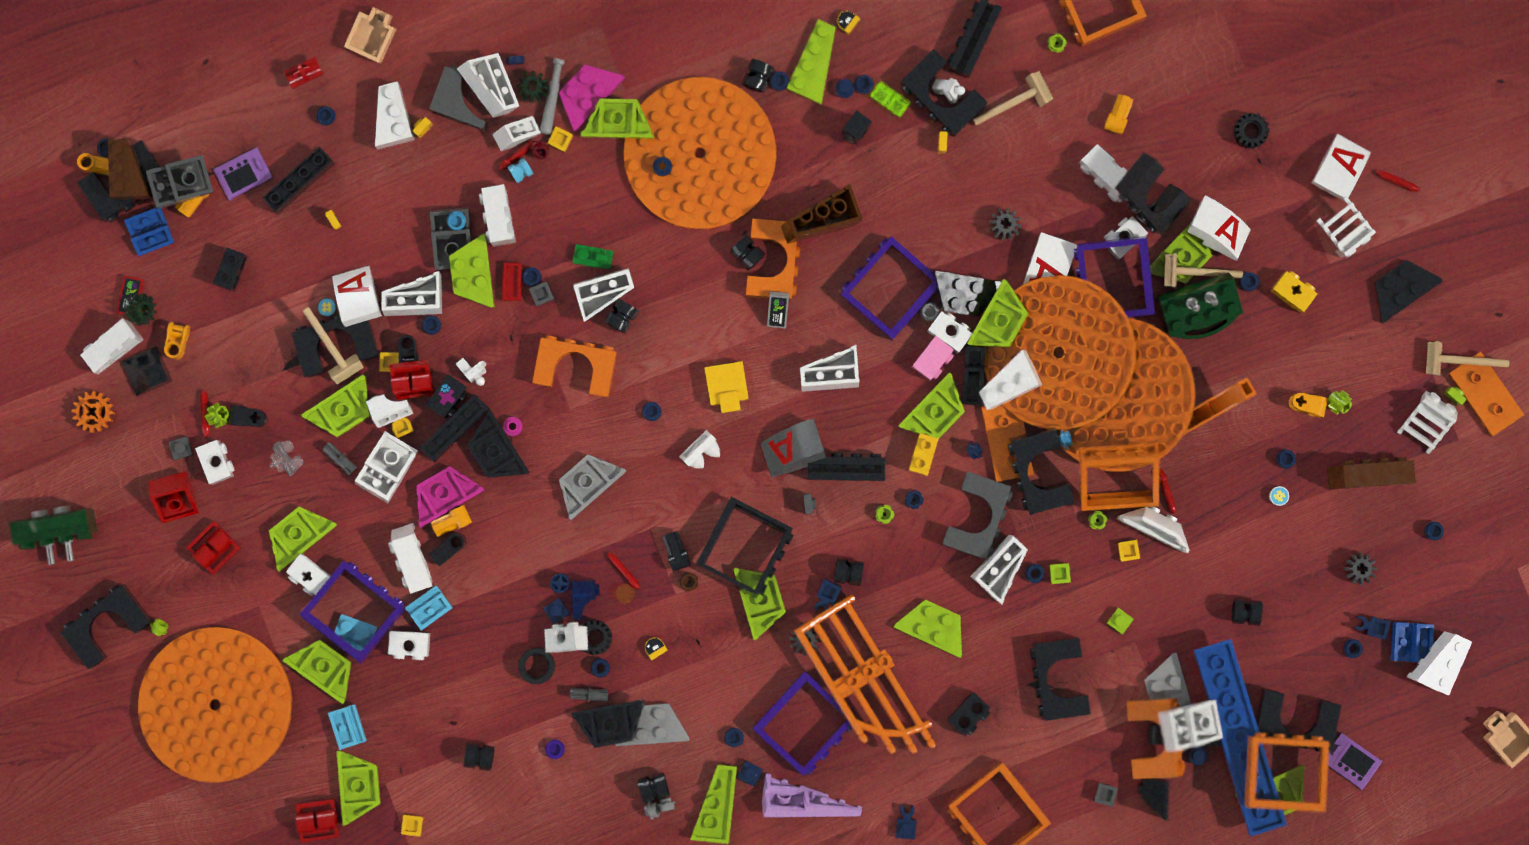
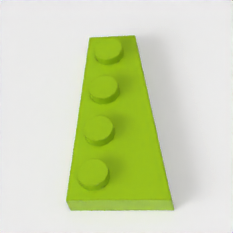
M818 19L787 86V90L821 105L836 27Z
M717 765L690 840L729 844L737 766Z

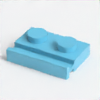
M437 585L405 607L421 631L453 608Z
M341 614L335 633L355 649L362 651L375 635L378 627Z
M356 704L328 713L339 750L367 741Z

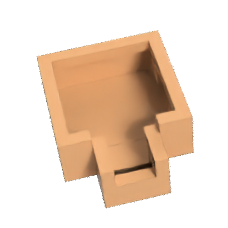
M374 7L370 15L359 12L344 47L378 63H382L396 32V28L389 25L393 16Z
M1496 711L1482 723L1489 730L1483 737L1484 740L1508 767L1513 768L1529 754V728L1517 714L1510 712L1505 717L1501 712Z

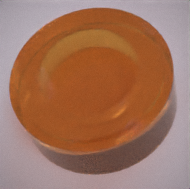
M622 584L616 589L615 595L619 602L629 603L634 599L635 591L630 585Z

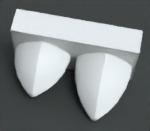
M706 430L679 457L688 466L704 468L702 453L704 452L711 457H720V450L715 441L716 439Z

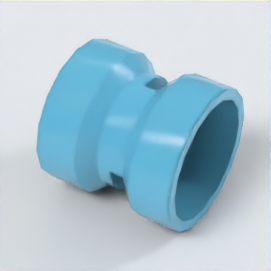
M525 158L520 159L519 164H512L508 167L517 184L525 176L529 177L534 174Z

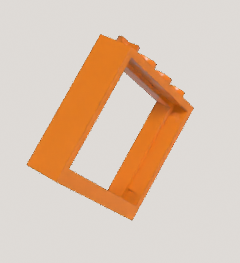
M1058 0L1061 8H1065L1068 14L1066 15V20L1069 26L1072 25L1075 30L1073 33L1074 38L1078 43H1081L1082 47L1145 20L1147 17L1140 0H1128L1134 16L1087 36L1072 1Z
M1158 443L1079 448L1081 511L1159 506ZM1152 463V490L1087 494V467Z
M1255 733L1254 736H1248L1244 806L1325 812L1329 742L1323 741V737L1311 736V740H1306L1301 735H1292V739L1285 738L1284 734H1273V737H1266V733ZM1258 743L1320 747L1317 802L1255 799Z
M1003 762L997 764L948 804L950 808L948 812L954 820L958 818L962 823L960 828L966 835L970 833L973 836L974 840H972V843L974 845H986L956 806L1000 771L1039 820L1036 826L1012 845H1025L1051 824Z

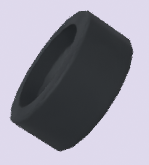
M532 648L521 655L518 662V671L526 682L541 684L552 677L555 671V661L550 653H546L545 649ZM532 655H541L547 660V672L541 677H532L525 669V663Z

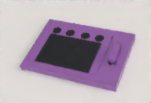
M257 147L213 169L229 201L273 178Z
M1340 733L1335 740L1333 751L1329 750L1328 766L1355 784L1360 790L1365 788L1383 762L1343 733Z

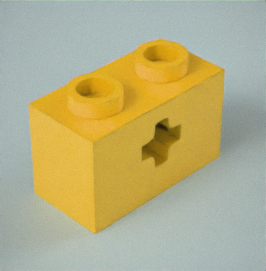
M1286 271L1270 291L1296 311L1303 313L1318 293L1314 291L1315 288L1311 284L1301 282L1299 280L1300 277L1296 273ZM1297 287V288H1298V289H1297V292H1298V293L1295 294V295H1293V294H1292V292H1293V289H1292V288Z
M921 433L918 435L908 471L928 476L938 438Z

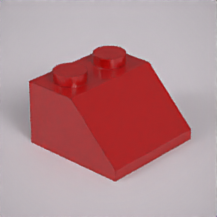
M186 471L148 481L149 497L161 523L199 513L192 484Z

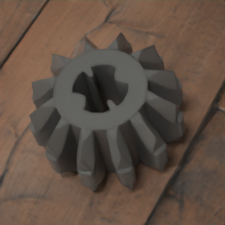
M1009 208L1005 209V214H1003L1001 209H998L999 216L993 213L992 217L995 220L989 221L990 225H995L990 228V232L997 230L994 237L997 238L999 234H1002V241L1005 240L1006 235L1009 240H1012V233L1014 235L1019 234L1015 228L1019 229L1022 227L1021 224L1016 223L1021 218H1014L1016 211H1013L1010 215ZM1004 220H1007V224H1010V227L1008 226L1004 229L1000 222L1003 223Z
M1359 552L1357 557L1355 554H1352V561H1345L1350 565L1349 567H1344V570L1350 571L1346 578L1352 577L1351 583H1356L1358 580V584L1363 585L1364 581L1366 583L1371 582L1369 576L1372 578L1376 577L1372 573V570L1378 569L1377 567H1372V564L1376 561L1375 559L1368 561L1370 558L1369 554H1366L1364 558L1362 552ZM1360 563L1361 566L1364 567V571L1361 572L1357 571V567L1360 566Z
M811 628L804 634L811 638V646L818 650L819 646L814 643L821 642V640L815 639V636L818 635L816 632L813 634L814 628ZM797 636L796 638L789 637L790 641H796L790 647L798 646L795 653L798 654L800 649H803L802 655L806 656V651Z

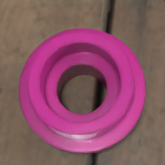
M510 417L505 420L503 429L509 436H517L522 431V422L518 418ZM511 423L516 424L515 430H510L509 425Z

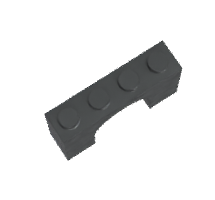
M966 472L960 490L984 499L990 507L991 520L988 526L979 533H967L948 526L941 545L985 560L987 556L990 557L994 550V546H992L993 539L998 538L1001 529L998 527L999 521L1004 520L1007 512L1004 509L1005 504L1010 502L1013 494L1010 491L1011 486Z

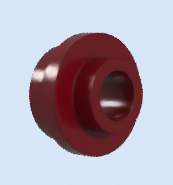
M537 141L530 147L531 154L536 159L546 158L550 150L549 145L544 141Z

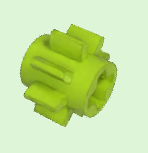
M1344 390L1340 393L1335 391L1328 398V407L1336 415L1339 412L1344 414L1350 410L1352 398Z
M216 403L206 409L208 413L205 417L209 425H215V428H219L228 423L229 412L226 406H220L219 403Z

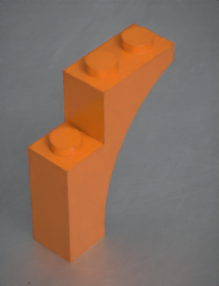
M1245 378L1195 406L1192 419L1185 434L1256 395L1257 393L1249 379Z

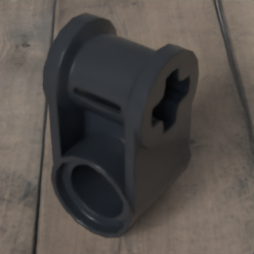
M411 335L401 336L398 340L399 363L420 361L416 339ZM406 338L412 340V346L409 349L403 347V341Z
M230 406L229 425L262 427L267 422V415L261 410L243 406ZM254 416H260V420H253Z

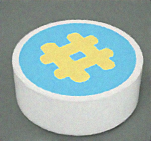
M1274 487L1269 493V499L1274 505H1284L1289 500V492L1284 487Z

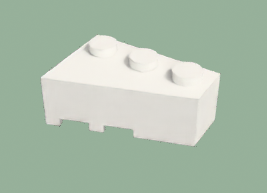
M1097 144L1079 162L1082 165L1080 168L1087 175L1091 174L1095 178L1094 182L1100 188L1104 187L1109 192L1107 195L1114 202L1118 201L1120 203L1122 200L1118 197L1119 193L1115 186L1128 171L1124 167L1121 168L1115 162V159Z
M505 185L481 188L482 194H479L481 205H484L485 212L482 214L484 224H487L488 231H486L488 243H491L493 247L516 243Z
M1022 350L979 392L987 410H992L1042 386L1027 351Z
M414 523L392 530L391 542L389 543L392 554L395 553L398 559L395 560L397 569L403 572V585L405 589H409L410 594L432 586V578L420 548L421 544L414 532Z

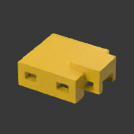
M743 361L705 367L711 406L720 405L722 414L741 411L739 401L749 400Z

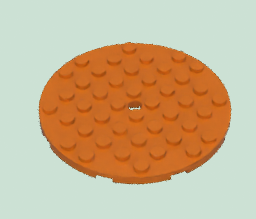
M692 77L674 81L663 86L641 104L654 139L625 138L624 163L632 189L639 200L653 214L675 226L687 229H713L740 219L759 203L773 178L776 164V142L768 117L749 94L723 80L708 77ZM698 148L705 150L706 154L703 158L695 156L694 153ZM659 157H666L672 163V170L667 176H659L653 170V163ZM661 163L659 165V168L661 170H664L666 168V164Z
M1072 276L1042 277L1015 289L1014 292L1029 315L1010 347L985 346L984 371L988 383L1022 350H1026L1042 386L1002 404L1022 421L1045 429H1073L1098 420L1120 401L1131 382L1135 369V335L1125 311L1101 287ZM1058 347L1064 350V355L1061 358L1054 356V350Z
M1129 318L1136 341V364L1133 377L1123 397L1108 413L1087 425L1064 430V432H1070L1073 445L1069 446V449H1065L1064 446L1062 448L1074 459L1080 462L1079 448L1158 443L1160 460L1182 439L1192 419L1195 406L1194 377L1182 350L1160 329L1143 321ZM1061 347L1056 348L1054 356L1056 358L1063 357L1064 350ZM1057 430L1058 436L1060 435V431L1062 430ZM1152 463L1093 466V468L1124 472L1140 469Z
M229 628L198 629L170 642L157 654L149 665L139 691V721L149 747L157 758L171 770L197 781H231L254 772L278 750L287 734L291 721L292 691L289 678L280 660L260 640L247 633ZM213 699H217L220 702V707L217 710H213L210 707Z

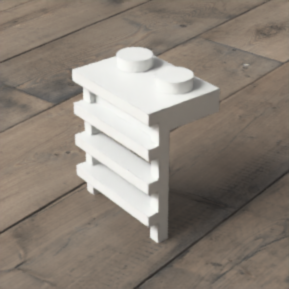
M1346 196L1343 200L1347 206L1325 224L1320 218L1316 220L1338 249L1335 252L1339 257L1351 256L1356 252L1357 247L1366 244L1371 240V236L1376 233L1370 227L1368 221L1363 218L1360 211L1355 208L1353 202ZM1351 209L1354 215L1331 233L1327 227ZM1358 218L1361 224L1338 242L1335 236Z
M1425 391L1421 397V402L1397 433L1401 435L1404 430L1429 446L1426 453L1430 454L1446 432L1450 430V427L1457 421L1458 412L1453 405L1442 402L1437 394ZM1420 413L1442 428L1441 433H1438L1415 417L1416 414ZM1412 421L1436 439L1433 442L1408 424Z

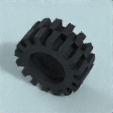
M1247 113L1236 121L1233 128V136L1236 137L1235 140L1240 143V146L1253 149L1266 141L1270 128H1268L1269 124L1265 121L1266 118L1264 116L1261 117V114ZM1247 124H1255L1258 127V135L1256 137L1250 138L1245 135L1244 128Z
M593 620L582 625L587 626V636L592 630H597L602 634L600 644L591 645L588 642V649L582 651L590 655H599L609 649L612 643V633L604 622Z

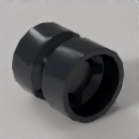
M751 59L748 66L749 73L745 74L741 84L756 92L764 93L768 84L766 79L771 77L774 67L763 61Z
M746 235L730 250V253L736 259H741V264L749 271L766 254L758 246L755 247V242Z
M618 298L613 306L614 311L609 312L604 322L626 334L631 326L630 320L635 319L639 310Z
M837 558L834 582L845 584L847 581L850 585L861 586L864 562L853 560L849 563L847 559Z
M1234 599L1231 613L1232 623L1244 624L1247 622L1248 625L1260 626L1263 612L1262 601L1250 600L1247 603L1245 599Z
M467 743L463 767L474 769L478 766L480 770L491 771L495 747L484 745L480 748L479 744Z
M664 772L654 774L651 779L648 776L637 779L643 803L654 801L655 797L661 799L670 796Z

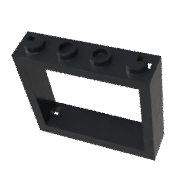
M731 497L701 552L695 567L757 599L759 594L763 596L768 586L765 584L767 578L773 577L777 569L774 567L776 561L780 562L785 554V551H783L785 544L789 545L794 536L791 534L793 528ZM734 509L783 533L755 589L706 565Z

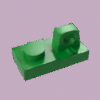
M576 244L573 264L611 270L614 251Z

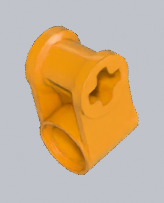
M174 322L169 323L164 352L170 359L179 360L184 356L190 334V325L180 326L175 325ZM173 346H178L179 348L176 355L170 354V349Z
M1298 393L1290 397L1289 407L1294 411L1324 418L1328 398ZM1300 398L1302 405H1299V403L1296 402V399Z

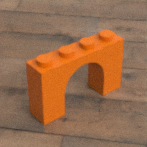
M752 219L751 239L771 241L779 244L786 252L787 264L784 270L774 277L748 276L746 297L770 298V291L789 293V300H792V296H796L797 285L793 284V279L798 277V265H795V258H799L800 247L796 246L797 242L787 244L781 228L786 221Z
M546 335V338H541L532 383L553 387L556 367L559 361L568 354L577 353L587 357L593 367L589 394L609 398L617 352L613 351L614 348L602 346V349L594 348L595 344L584 342L583 345H578L575 340L565 339L562 342L557 341V337Z
M1177 698L1131 700L1126 702L1128 721L1150 720L1158 723L1160 726L1159 713L1180 707ZM1164 749L1158 757L1132 759L1133 779L1183 776L1185 771V763L1182 761L1183 749L1179 751H1166Z

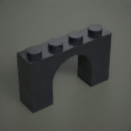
M933 49L901 81V89L908 96L911 94L916 99L914 102L921 109L925 108L929 112L928 116L935 123L938 121L943 126L942 130L947 132L948 136L952 135L955 137L988 102L974 89L955 107L943 108L936 105L929 96L928 85L946 66L947 61Z
M140 140L133 146L142 173L146 179L145 171L161 166L145 142ZM94 172L77 182L102 221L106 223H112L119 218V214L132 210L138 201L147 200H113L109 197V191L99 176Z
M1143 152L1115 186V189L1119 193L1118 197L1125 203H1128L1127 207L1132 212L1137 213L1136 218L1146 224L1145 228L1153 234L1157 232L1163 235L1191 200L1183 190L1169 184L1155 202L1147 205L1148 191L1165 169L1157 159Z
M340 315L332 317V321L326 323L325 320L318 321L326 333L334 330L348 332L354 340L360 361L380 356L370 320L347 327L343 325ZM301 326L296 328V332L291 334L304 377L310 378L325 373L319 352L321 338L313 327Z
M1055 428L1042 429L1009 438L1010 444L1007 447L1010 456L1013 455L1015 462L1012 463L1014 473H1018L1019 481H1016L1018 490L1023 492L1024 499H1021L1023 509L1027 510L1031 515L1074 503L1071 487L1067 481L1041 487L1030 482L1028 477V466L1035 456L1061 448L1057 430Z
M126 585L114 586L106 598L100 597L94 602L95 606L93 608L83 610L78 615L80 618L75 622L71 620L63 626L64 630L60 632L87 669H93L107 658V655L97 644L92 634L93 623L100 614L106 611L117 613L123 618L134 634L141 632L153 622Z
M1080 638L1032 644L1033 648L1029 650L1031 660L1035 661V667L1032 668L1034 679H1037L1038 682L1035 692L1036 697L1040 698L1041 705L1038 706L1039 717H1043L1044 721L1091 715L1088 695L1058 697L1052 693L1047 684V673L1054 663L1064 659L1082 657Z
M1262 689L1256 719L1259 733H1266V737H1273V734H1284L1285 738L1292 739L1294 734L1289 733L1281 722L1284 693ZM1319 701L1313 726L1306 733L1299 735L1304 736L1306 740H1311V736L1323 737V741L1329 742V750L1333 751L1341 705ZM1296 746L1298 748L1308 749V746ZM1316 747L1315 751L1320 752V747Z

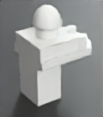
M953 78L949 80L936 79L932 86L935 94L946 95L951 104L957 103L958 98L965 93V88L960 86L957 80Z
M464 358L456 363L472 384L475 382L479 386L484 385L485 379L481 376L487 372L485 361H480L473 368Z

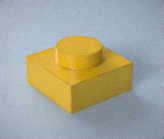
M426 117L423 120L419 119L413 126V132L421 138L433 124Z

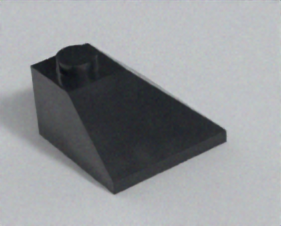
M158 346L122 361L137 397L172 382Z
M1157 778L1141 779L1137 786L1138 794H1141V798L1158 817L1168 820L1169 781Z

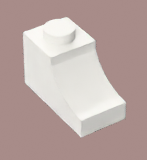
M533 116L504 125L493 136L500 150L503 151L515 147L539 135L541 132Z
M383 394L374 396L371 400L366 401L377 428L413 414L407 400L395 402L388 400Z

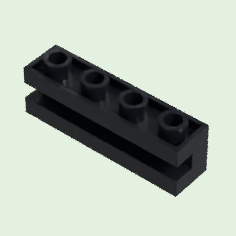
M988 0L975 2L971 10L974 15L972 19L967 18L963 27L966 31L963 36L959 35L955 44L958 48L955 54L951 52L947 63L950 64L949 70L969 79L1001 12V6L997 4L994 6L988 3Z
M319 146L262 198L279 215L335 163Z
M474 394L419 448L433 462H436L490 408Z
M831 453V457L808 463V480L885 481V458L881 457V454H870V457H862L860 453H851V457H843V453Z

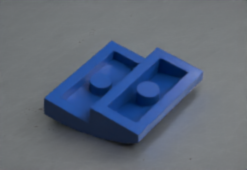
M154 207L124 219L138 256L174 243L162 208L156 210Z
M1392 622L1390 660L1419 662L1421 659H1424L1433 645L1434 625Z

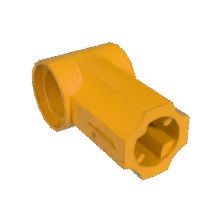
M1118 94L1104 129L1120 135L1123 134L1133 99Z
M83 153L78 157L77 164L83 172H94L109 176L107 158L92 156L89 153ZM85 159L92 160L89 167H83L82 164Z
M209 194L179 203L175 208L190 218L203 199L207 198Z
M465 505L450 511L449 514L433 520L431 525L435 534L439 537L454 529L463 528L471 524L472 521Z

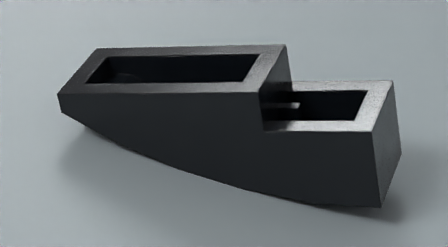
M967 343L965 345L962 404L981 406L982 398L979 392L983 389L985 346L969 345Z

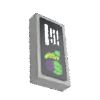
M770 291L767 327L786 328L789 293Z

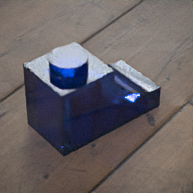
M596 580L572 581L573 620H582L586 605L592 600H597V596H600V585L596 584Z

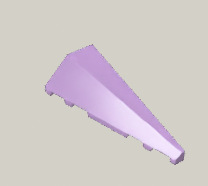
M765 774L762 795L763 817L860 816L862 813V806L854 807L845 804V800L840 799L837 801L829 798L828 794L802 785L797 787L789 784L788 780L782 779L780 781L772 778L771 774Z

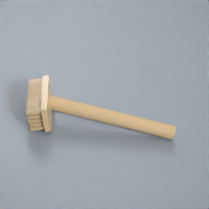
M1040 71L1034 74L1031 73L1025 78L1030 87L1029 90L973 118L975 125L1002 113L1032 96L1036 98L1040 107L1053 100L1054 98L1048 87H1046L1047 85Z
M1165 254V287L1177 288V275L1216 277L1229 272L1233 278L1243 277V271L1177 267V254Z
M306 307L302 310L338 364L328 371L331 379L337 385L349 378L353 373L355 374V372L364 368L357 354L344 360L310 308Z
M1428 342L1426 374L1440 376L1441 363L1509 367V360L1442 355V342Z

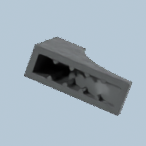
M451 65L449 68L445 66L429 110L438 115L485 131L486 121L476 117L465 104L462 91L464 78L457 70L458 67Z

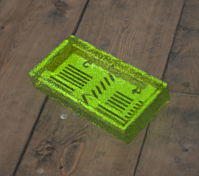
M881 80L869 95L870 98L899 118L902 117L911 104V101Z

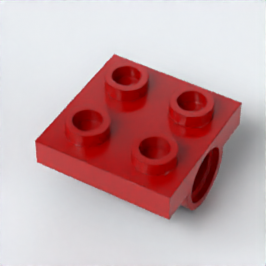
M428 360L390 364L391 386L396 400L432 396L434 394Z
M215 521L211 522L186 547L194 559L212 575H215L241 549Z
M335 799L295 804L297 813L296 827L300 836V843L340 837Z

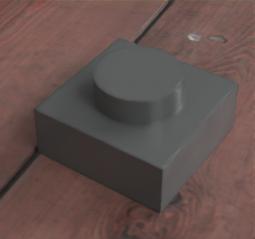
M547 281L529 289L537 307L555 300Z
M188 436L169 442L175 461L194 455Z
M811 494L803 495L805 514H813V509H816L815 498H811Z
M1098 783L1094 802L1113 807L1118 788Z

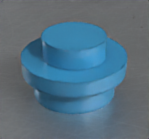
M453 211L447 217V224L453 230H460L466 224V217L460 211Z
M1060 431L1058 436L1060 446L1069 449V446L1073 445L1070 432Z

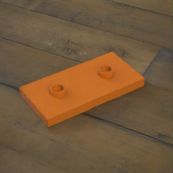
M1479 352L1473 356L1477 358H1485L1482 352ZM1461 364L1448 373L1456 386L1464 393L1463 396L1467 399V402L1491 437L1524 416V413L1491 366Z
M1003 405L992 410H987L986 406L981 407L995 480L1000 482L1019 478L1018 473L1015 474L1013 471L1012 463L1015 461L1013 455L1010 456L1007 445L1010 444L1009 438L1026 434L1024 421L1014 416ZM1032 462L1028 466V476L1034 475Z

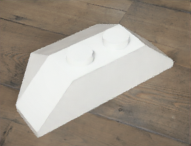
M1143 507L1117 517V520L1185 554L1189 552L1182 526L1176 522L1177 518L1169 514L1164 516L1155 507Z

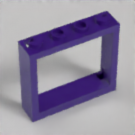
M891 236L889 239L885 238L878 245L881 249L876 254L874 252L870 254L865 260L868 263L864 268L860 266L853 274L855 276L851 283L847 281L840 290L843 292L840 296L887 337L893 340L937 290V283L932 271ZM892 245L933 282L892 329H889L849 293Z
M1147 236L1078 243L1077 248L1074 249L1075 260H1079L1076 275L1077 278L1086 281L1084 250L1139 244L1146 308L1124 311L1128 317L1155 314Z
M343 561L299 615L353 659L362 664L404 613L405 609L402 606L404 603L397 597L391 598L387 595L389 591L382 585L377 587L373 584L374 579L368 574L362 575L357 571L359 568L354 563ZM345 570L395 608L361 652L310 613Z
M805 671L753 727L754 731L803 776L806 773L810 775L817 767L815 763L819 759L823 761L830 753L828 749L832 745L836 747L843 739L841 735L845 730L849 732L852 729V726L846 720L804 767L762 730L806 681L844 715L836 700Z

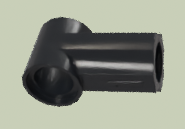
M678 531L662 536L672 571L675 572L691 566Z
M454 533L430 552L429 555L440 567L466 546V537L461 533ZM455 536L461 539L459 547H455L452 543Z

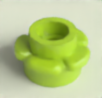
M1061 34L1050 36L1048 48L1057 53L1062 52L1066 46V39Z
M889 505L879 506L876 509L877 514L875 517L877 521L887 524L894 518V511L891 510Z
M1094 511L1088 517L1090 527L1092 529H1103L1107 522L1106 515L1102 514L1101 511Z
M155 619L154 622L150 623L151 631L155 635L161 636L167 633L169 626L163 620Z

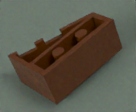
M108 139L109 197L113 200L152 199L133 143L128 139Z

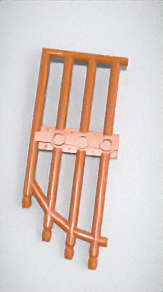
M852 594L793 630L862 743L868 741L867 736L863 733V730L878 735L884 745H886L887 750L893 754L896 752V749L891 744L889 737H901L908 746L909 751L914 754L917 752V748L912 743L913 741L909 735L920 732L931 749L936 746L927 730L932 724L929 720L922 722L890 669L895 666L892 658L885 649L881 652L879 651L852 607L851 603L855 601ZM845 608L873 654V657L865 662L835 614ZM828 617L858 665L850 672L820 625ZM811 628H814L842 674V677L834 682L804 634ZM883 673L885 674L915 726L904 728L876 682V677ZM869 683L896 729H883L859 688ZM853 693L872 725L857 720L844 698Z

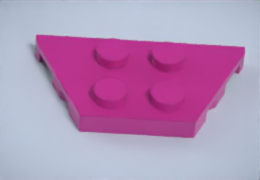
M584 65L559 92L575 132L595 111L599 99H607L625 79L623 75Z
M451 466L416 485L420 528L485 491V489Z

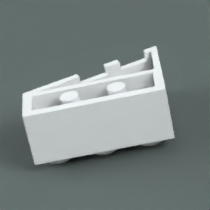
M499 53L468 60L457 68L493 118L508 114L519 107Z
M393 82L379 86L375 147L379 150L414 140L400 84Z
M629 268L573 284L584 322L634 288Z
M437 271L427 277H421L416 279V281L382 291V312L384 316L442 314V277L440 272Z
M122 318L111 329L103 333L95 343L86 346L81 357L95 374H100L144 339L130 321Z
M856 345L825 359L822 358L800 367L801 390L816 391L859 387Z
M1009 534L993 551L992 555L988 556L970 577L1002 605L1016 571H1018L1028 549L1014 536Z
M1444 631L1429 649L1430 652L1427 656L1418 662L1417 668L1412 673L1410 672L1407 677L1435 691L1449 695L1472 642Z

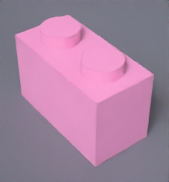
M935 336L912 368L929 381L932 378L936 380L942 372L940 367L944 363L948 365L954 357L951 354L954 349Z

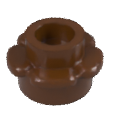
M690 572L684 573L683 577L680 578V586L685 591L695 590L698 586V577Z

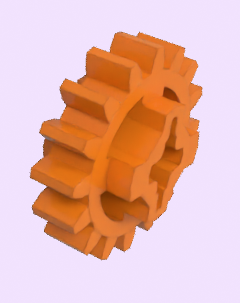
M92 391L90 396L89 392H85V397L78 396L79 403H73L77 406L76 409H72V412L76 413L73 420L79 421L76 424L78 427L83 425V431H87L89 428L90 432L94 433L96 428L98 432H102V426L108 428L107 422H113L110 415H114L115 412L111 411L110 408L114 407V404H108L110 398H104L103 393L97 396V392ZM97 399L99 402L92 404L89 400ZM82 407L84 408L83 415H81ZM91 408L96 409V416L90 415L92 413ZM95 420L98 424L90 425L88 422Z

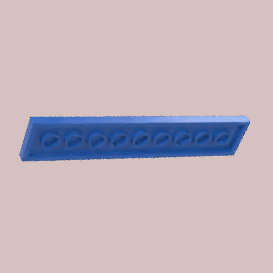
M1227 639L1193 650L1208 701L1216 700L1223 737L1220 739L1249 836L1286 826L1287 823L1283 809L1244 806L1248 736H1254L1255 733H1259L1232 640ZM1258 743L1255 799L1280 800L1263 743Z

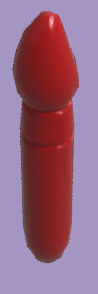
M532 140L526 143L508 159H504L498 169H507L511 163H514L530 151L531 145L537 141Z
M1376 171V174L1382 179L1407 188L1412 192L1420 191V188L1412 182L1403 180L1386 171Z
M203 390L200 395L201 428L204 436L208 437L210 425L205 417L208 413L206 410L208 408V395Z
M1159 468V481L1161 482L1168 509L1174 514L1176 507L1167 476L1162 468Z
M609 552L607 554L608 559L624 578L628 580L630 586L640 589L637 579L632 576L614 554Z

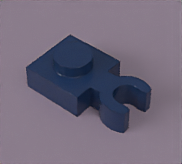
M824 579L816 596L821 601L816 603L814 611H817L819 606H824L825 610L829 608L828 603L834 605L842 586Z
M1363 616L1356 617V619L1362 620L1363 624L1361 627L1354 626V629L1359 631L1367 629L1366 635L1386 640L1391 621L1370 616L1369 621Z
M904 805L900 806V813L903 815V818H897L896 838L915 839L916 819H911L915 812L914 806H911L909 813L904 812Z

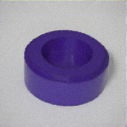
M554 739L547 743L545 752L549 758L558 759L564 754L565 746L560 740Z

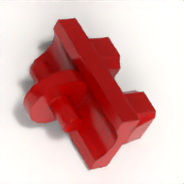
M315 57L284 71L292 89L324 75Z

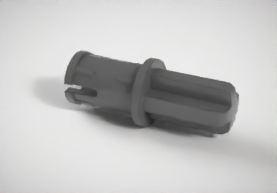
M331 442L324 446L323 451L348 476L355 471L357 466L345 456V453H341Z
M591 687L589 689L571 688L569 697L573 700H588V702H607L608 689H591Z

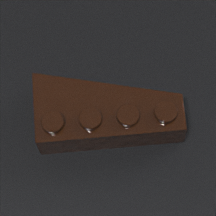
M851 184L787 220L781 226L787 244L850 228L862 221L863 218Z
M1397 457L1392 462H1389V458L1377 459V463H1371V459L1359 460L1360 464H1354L1353 461H1342V465L1327 467L1329 490L1416 483L1414 460H1407L1406 457Z

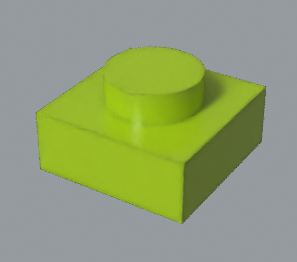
M1457 387L1447 388L1443 393L1457 406L1463 405L1467 400L1463 396L1464 393Z
M1069 563L1049 565L1051 584L1071 583Z
M1117 608L1107 621V624L1123 635L1134 619L1120 608Z

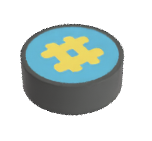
M323 298L319 301L317 310L324 317H332L337 311V304L331 298Z

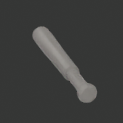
M553 59V77L549 84L540 132L543 134H550L552 132L560 85L561 66L565 62L562 59Z

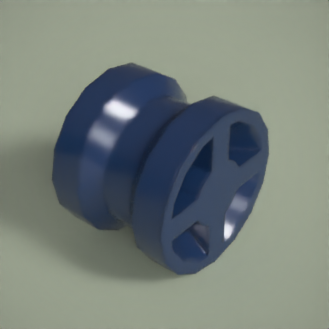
M564 574L554 575L550 582L551 588L558 593L567 591L570 587L569 577Z

